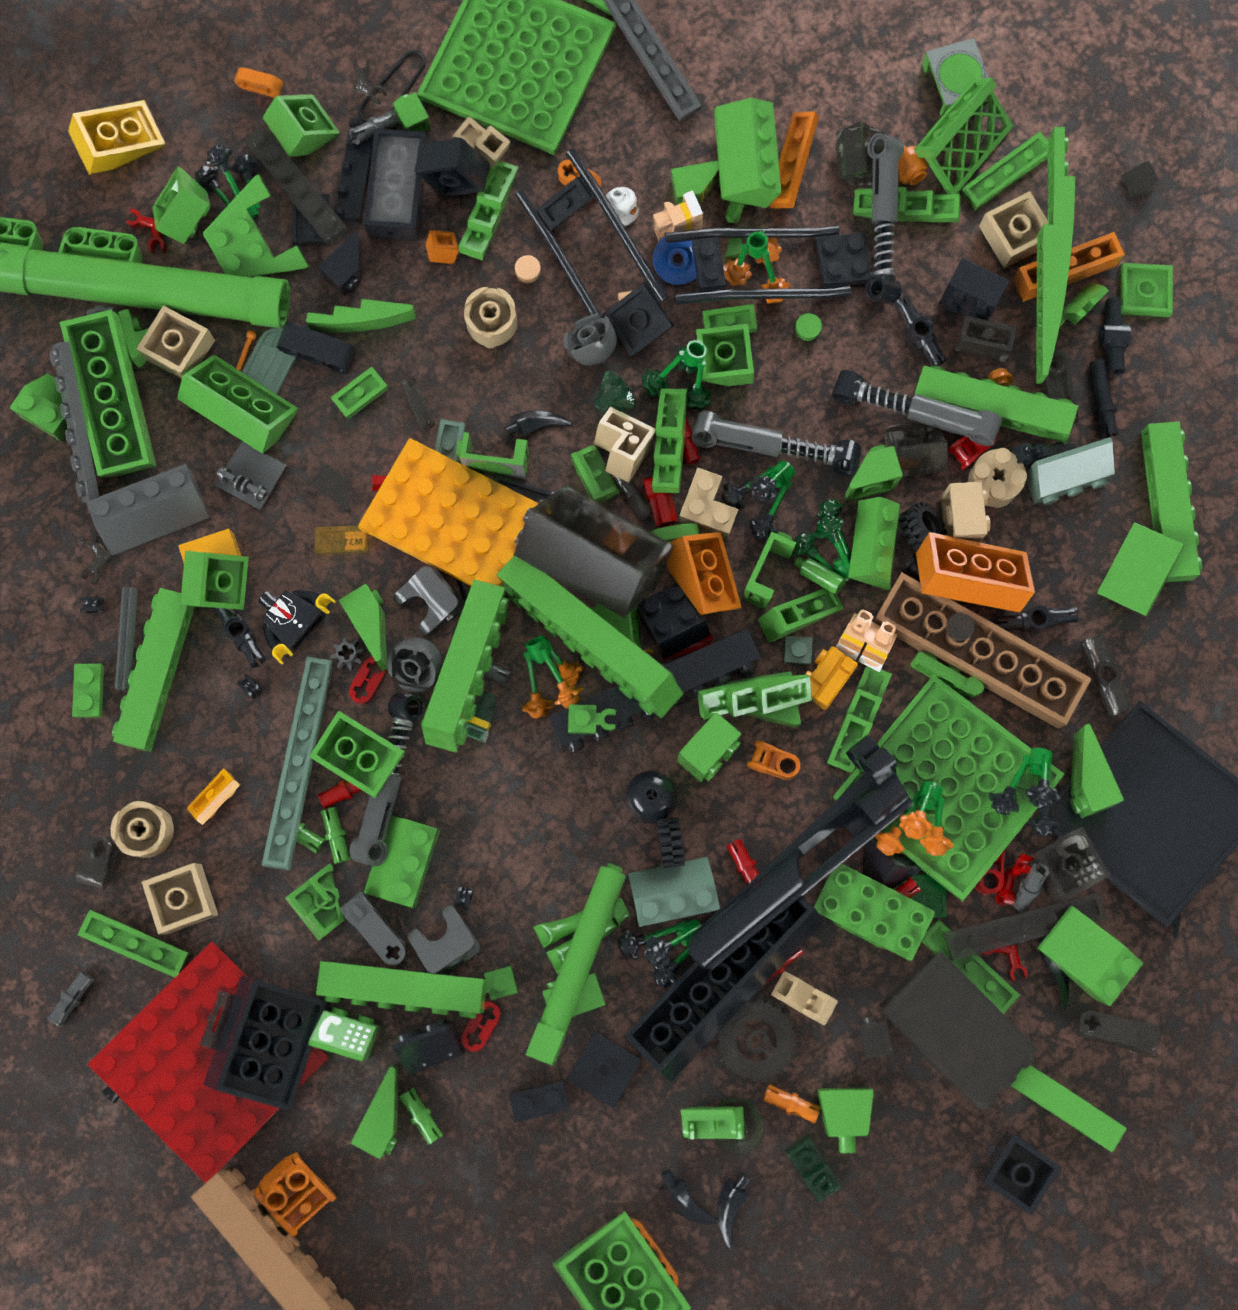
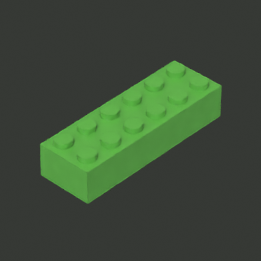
M107 310L60 322L64 342H69L86 431L97 475L110 479L157 467L120 316L112 310Z
M473 580L422 722L425 743L457 753L459 745L465 744L468 729L465 728L468 720L472 721L477 707L474 704L476 696L482 695L485 681L482 680L484 673L489 672L493 663L492 650L493 648H498L501 640V633H499L501 624L506 625L510 610L507 609L509 599L505 596L504 587Z

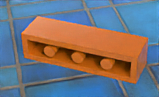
M1115 232L1071 248L1067 285L1118 265L1125 254ZM1037 261L1020 267L1013 278V282L1023 302L1037 297Z

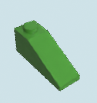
M364 584L341 598L339 602L381 670L384 671L387 669L385 613L380 606L384 601L376 589L371 592L367 584Z
M822 589L773 607L757 620L770 643L840 612L844 608L837 595Z
M396 1065L390 1066L351 1142L354 1146L379 1159L385 1153L390 1155L398 1140L394 1138L397 1132L399 1067Z

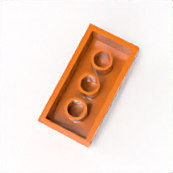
M931 532L928 533L916 552L923 594L1021 612L1035 593L1027 552Z

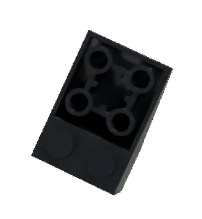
M446 1019L424 1027L425 1033L421 1034L420 1029L398 1036V1043L391 1045L409 1075L465 1054L455 1023L447 1024Z

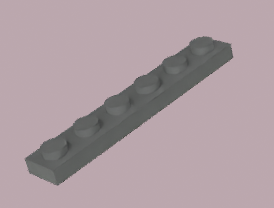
M603 0L679 122L700 111L702 105L636 1Z
M61 342L52 345L50 360L52 365L56 366L58 377H55V386L58 393L61 392L63 403L60 404V411L63 419H66L68 429L65 431L68 445L72 447L71 466L73 471L77 472L78 477L76 492L78 497L82 498V502H87L99 497L70 344L69 342Z

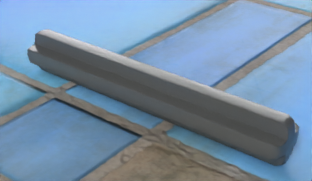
M123 587L121 594L115 689L119 691H128L130 687L128 685V678L133 666L138 590L134 587Z

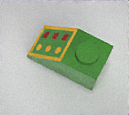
M718 161L671 169V185L676 205L683 203V194L690 191L694 192L699 204L703 202L720 178Z

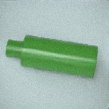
M798 557L795 561L794 566L801 569L800 574L831 593L838 595L844 587L846 578L811 558L804 560Z

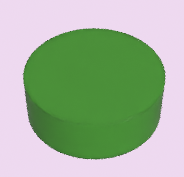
M803 314L796 322V334L802 340L812 341L819 336L822 323L814 314Z

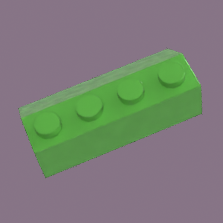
M748 98L717 106L714 109L721 199L767 208L781 194L773 103Z
M212 355L183 375L177 397L178 400L262 454L278 442L298 411L297 407L216 355ZM246 384H249L256 397L253 402L250 399L252 395L250 389L244 386ZM252 403L250 411L247 412L248 405Z

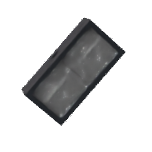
M375 128L364 220L368 237L419 241L425 181L415 174L414 170L419 144L428 143L426 132Z

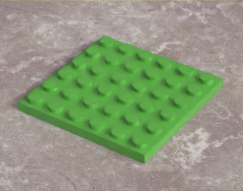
M463 0L417 96L419 100L465 119L470 117L476 123L487 128L491 125L499 133L555 155L616 28V22L561 0Z
M933 675L877 744L879 747H884L895 759L897 766L893 770L911 801L914 798L915 792L920 791L922 783L925 781L937 783L943 788L941 798L945 802L942 808L941 828H943V836L950 839L954 847L947 850L943 856H932L927 854L926 848L922 847L920 839L909 838L903 829H901L902 834L898 839L905 848L901 852L903 855L963 902L1037 810L1038 807L1029 802L1025 791L1030 790L1031 786H1038L1041 776L1030 773V768L1027 766L1015 788L1016 793L1013 797L1016 804L1019 805V812L1012 811L1009 815L1005 816L1004 814H998L995 809L991 808L992 801L989 799V793L1004 792L1006 786H1010L1022 764L1023 755H1030L1031 748ZM1052 764L1049 773L1050 788H1054L1065 775ZM857 768L833 796L835 801L863 776ZM917 804L915 809L913 810L914 813L916 811H919V804ZM936 807L933 810H925L926 820L933 827H935ZM904 813L880 832L889 833L893 826L896 827Z

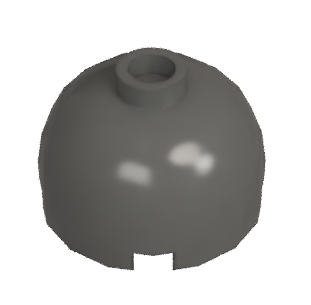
M600 314L586 316L573 324L575 329L571 334L568 331L566 332L563 340L564 346L569 355L583 365L591 366L604 363L615 350L617 336L613 325L606 316L605 318H601Z
M408 638L400 642L390 652L387 660V667L391 677L395 676L401 682L399 686L411 692H423L431 687L439 678L443 665L441 653L437 647L429 640L423 638Z

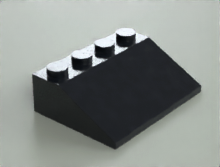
M242 975L203 1085L220 1092L291 1111L313 1047L308 1045L310 1038L328 1002Z

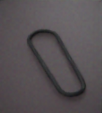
M418 50L407 51L362 101L359 107V115L364 123L367 122L363 116L364 105L408 55L418 54L422 58V64L399 97L406 95L426 65V58L422 52Z

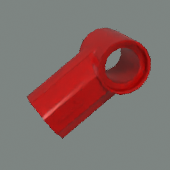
M653 477L642 479L647 502H650L656 528L669 527L678 523L672 499L673 493H653Z

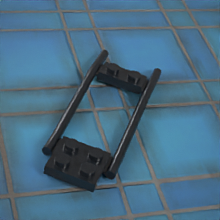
M572 148L566 152V155L579 173V177L573 179L537 209L523 189L519 190L515 196L545 239L590 315L600 314L601 318L608 317L613 325L616 336H618L632 357L674 327L660 305L669 296L653 274L606 195L576 150ZM594 197L646 280L645 283H642L604 312L603 315L551 232L591 202Z
M838 225L814 228H707L664 233L665 243L692 242L691 246L699 292L675 294L676 305L731 299H806L850 296V285L867 284L871 276H874L866 233L839 235ZM761 230L765 232L767 238H814L822 288L726 289L718 238H748L751 233Z

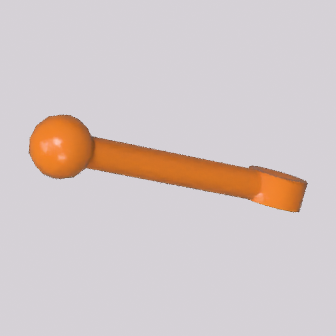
M249 330L246 333L247 340L236 367L239 371H241L252 340L256 338V332L253 330Z

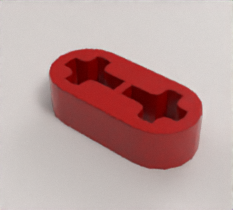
M369 657L364 661L349 688L351 699L360 705H366L373 700L388 672V669L381 670L379 674L374 673L371 680L368 679L371 674L369 666L377 664L373 657ZM368 682L365 689L368 695L366 697L361 696L358 699V694L355 692L356 689H362L365 683Z
M485 1002L484 1006L485 1010L489 1007L494 1009L493 1014L496 1016L494 1020L489 1019L485 1026L480 1023L484 1015L476 1013V1018H471L461 1037L462 1044L467 1050L472 1052L478 1051L487 1043L501 1016L499 1006L495 1003ZM479 1027L482 1029L479 1034V1039L482 1040L481 1044L475 1043L471 1046L469 1045L470 1039L467 1035L468 1033L474 1034Z

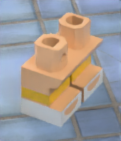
M693 191L683 194V203L676 206L670 202H664V211L653 215L654 231L659 241L664 237V233L703 229V212Z
M862 609L858 614L854 613L835 648L844 653V655L856 660L866 642L867 645L858 662L880 672L896 640V626L889 622H883L879 626L872 622V614Z

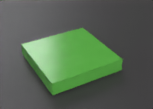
M1121 263L1119 266V298L1121 299L1122 315L1170 317L1173 314V266Z

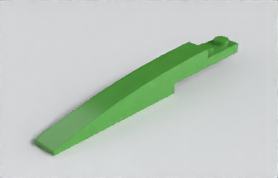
M1054 127L1048 138V224H1043L1037 234L1036 383L1042 384L1049 373L1062 317L1072 248L1075 176H1067L1069 164L1065 162V154L1068 151L1069 139L1065 137V127Z

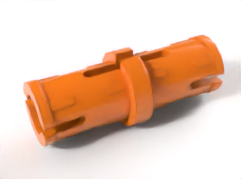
M771 1084L768 1085L762 1100L784 1109L786 1114L791 1115L793 1113L812 1123L816 1122L819 1115L818 1111L821 1109V1106L799 1098L798 1094L794 1092L790 1094Z

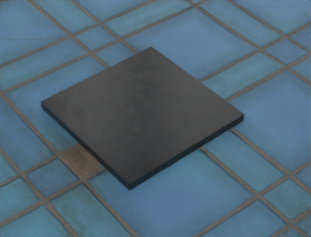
M1139 701L1100 745L1124 801L1081 819L1079 814H1075L1070 804V799H1072L1070 779L1058 793L1060 800L1056 801L1055 805L1048 807V809H1050V817L1061 824V827L1054 830L1053 835L1061 842L1072 836H1082L1087 843V848L1080 849L1078 842L1067 847L1083 860L1086 859L1088 864L1097 872L1101 870L1103 877L1163 927L1167 928L1238 846V778L1142 701ZM1097 863L1099 867L1095 868L1093 864Z

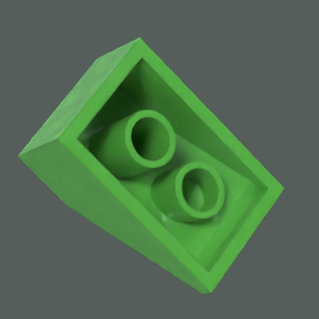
M338 711L309 757L367 794L377 798L405 754V751Z
M1090 724L1083 726L1073 734L1070 789L1072 799H1070V804L1075 814H1079L1081 819L1124 801Z
M1074 906L1069 907L1038 947L1046 957L1089 996L1108 1006L1112 1005L1143 965V962L1128 948Z

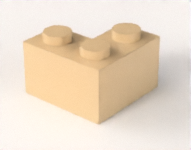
M610 407L598 424L594 440L595 445L610 452L605 471L629 483L650 453L656 429Z
M697 468L679 515V524L696 523L699 525V531L704 533L721 532L722 538L728 541L738 509L715 501L722 476Z

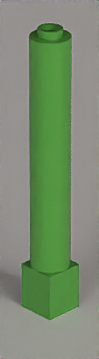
M608 863L606 867L601 866L543 1016L540 1023L538 1022L526 1053L527 1056L551 1066H555L567 1035L566 1031L626 878L622 874L623 869L616 865Z

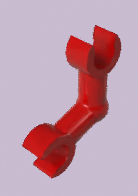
M130 209L129 211L133 215L138 216V218L133 222L126 220L129 226L132 228H140L141 226L150 228L151 239L148 241V249L154 254V246L159 243L161 244L162 251L165 253L167 246L162 240L161 232L156 230L155 220L142 216L136 209Z
M1021 854L1016 864L1010 869L1005 870L1004 884L996 895V903L1003 906L1006 903L1013 905L1015 901V893L1012 892L1014 881L1022 873L1029 874L1031 867L1027 864L1033 857Z
M990 937L980 938L991 943V948L988 951L979 950L982 954L989 955L993 952L1007 954L1010 964L1008 976L1012 981L1015 982L1014 970L1017 968L1021 969L1023 977L1027 978L1028 971L1021 965L1017 952L1018 949L1014 943L996 942Z

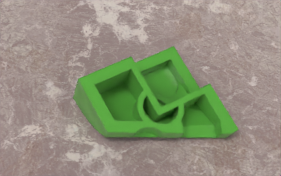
M1096 283L1086 285L1063 309L1060 326L1067 319L1075 326L1109 290L1105 286Z
M330 863L285 898L318 941L344 921V916L340 911L338 902V888H335L332 874L334 869Z

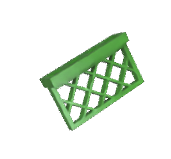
M992 78L974 79L914 149L918 158L926 159L947 194L958 193L1013 127L1012 122L993 92L996 84ZM987 98L989 101V113H982L983 101ZM975 115L974 131L967 130L968 119ZM982 116L988 117L987 132L981 131ZM995 117H998L1003 125L997 133L994 132ZM956 133H960L959 149L952 148L953 137ZM967 134H973L972 150L966 149ZM987 135L986 147L983 150H979L980 136ZM941 151H945L944 167L940 166L936 160ZM952 152H958L957 167H951ZM966 152L972 153L971 164L968 168H964ZM950 170L957 171L956 182L953 186L950 182Z

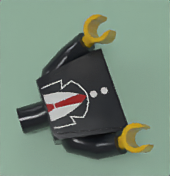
M269 590L264 592L258 602L267 609L262 616V620L265 622L263 632L273 657L280 664L284 663L282 657L285 654H289L292 657L326 617L324 612L326 614L330 613L326 609L327 605L330 602L336 603V601L325 593L319 594L313 591L295 590L291 593L285 590L279 597Z

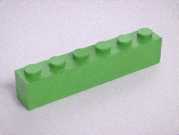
M939 366L923 367L915 394L976 412L980 410L991 411L1002 418V427L1066 444L1068 443L1078 410V405H1074L1072 401L1067 399L1055 400L1048 398L1047 395L1040 392H1024L1019 387L1008 385L1007 387L997 385L990 379H974L963 372L954 374L945 371V369Z
M1180 422L1148 424L1141 431L1153 530L1185 545L1166 582L1192 581L1202 571V560L1197 555L1199 537L1197 531H1194L1195 509L1194 506H1191L1190 502L1192 485L1190 480H1187L1186 473L1188 457L1184 455L1183 450L1185 433L1180 428Z
M160 588L158 594H155L152 599L151 608L153 612L151 618L146 621L144 626L145 638L143 644L139 645L136 652V660L138 661L135 670L131 671L128 678V685L130 687L127 696L125 695L122 698L120 710L122 711L120 719L113 727L112 736L115 743L147 752L152 751L195 606L180 604L181 593Z
M321 961L316 995L324 996V1001L340 1003L341 998L351 999V1004L367 1006L368 1001L378 1002V1007L394 1009L395 1004L405 1005L406 1011L421 1012L422 1007L432 1008L433 1014L448 1015L449 1010L460 1011L459 1017L476 1018V1013H484L488 979Z

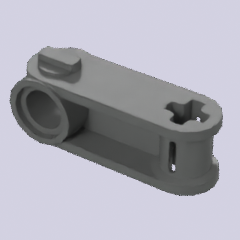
M359 891L340 908L344 917L360 932L384 962L396 965L406 958L408 953L406 943L363 891ZM390 945L392 947L399 946L401 949L398 952L399 958L396 955L393 957L389 956L388 953L391 951Z

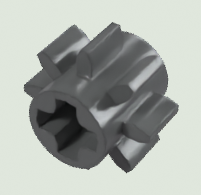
M344 637L343 643L339 646L333 644L336 654L331 655V659L340 660L337 664L340 670L345 665L352 672L354 665L357 663L359 665L363 664L360 660V655L365 654V651L363 649H356L359 644L356 639L352 643H348ZM350 649L353 654H350V659L346 660L343 656L346 655V650Z

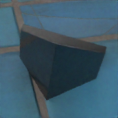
M875 837L865 844L862 874L890 889L922 871L918 865L902 853L895 852L892 856L884 854L877 848L878 840Z

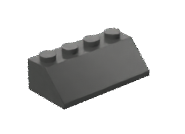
M186 464L86 502L94 526L112 557L211 519L195 475Z

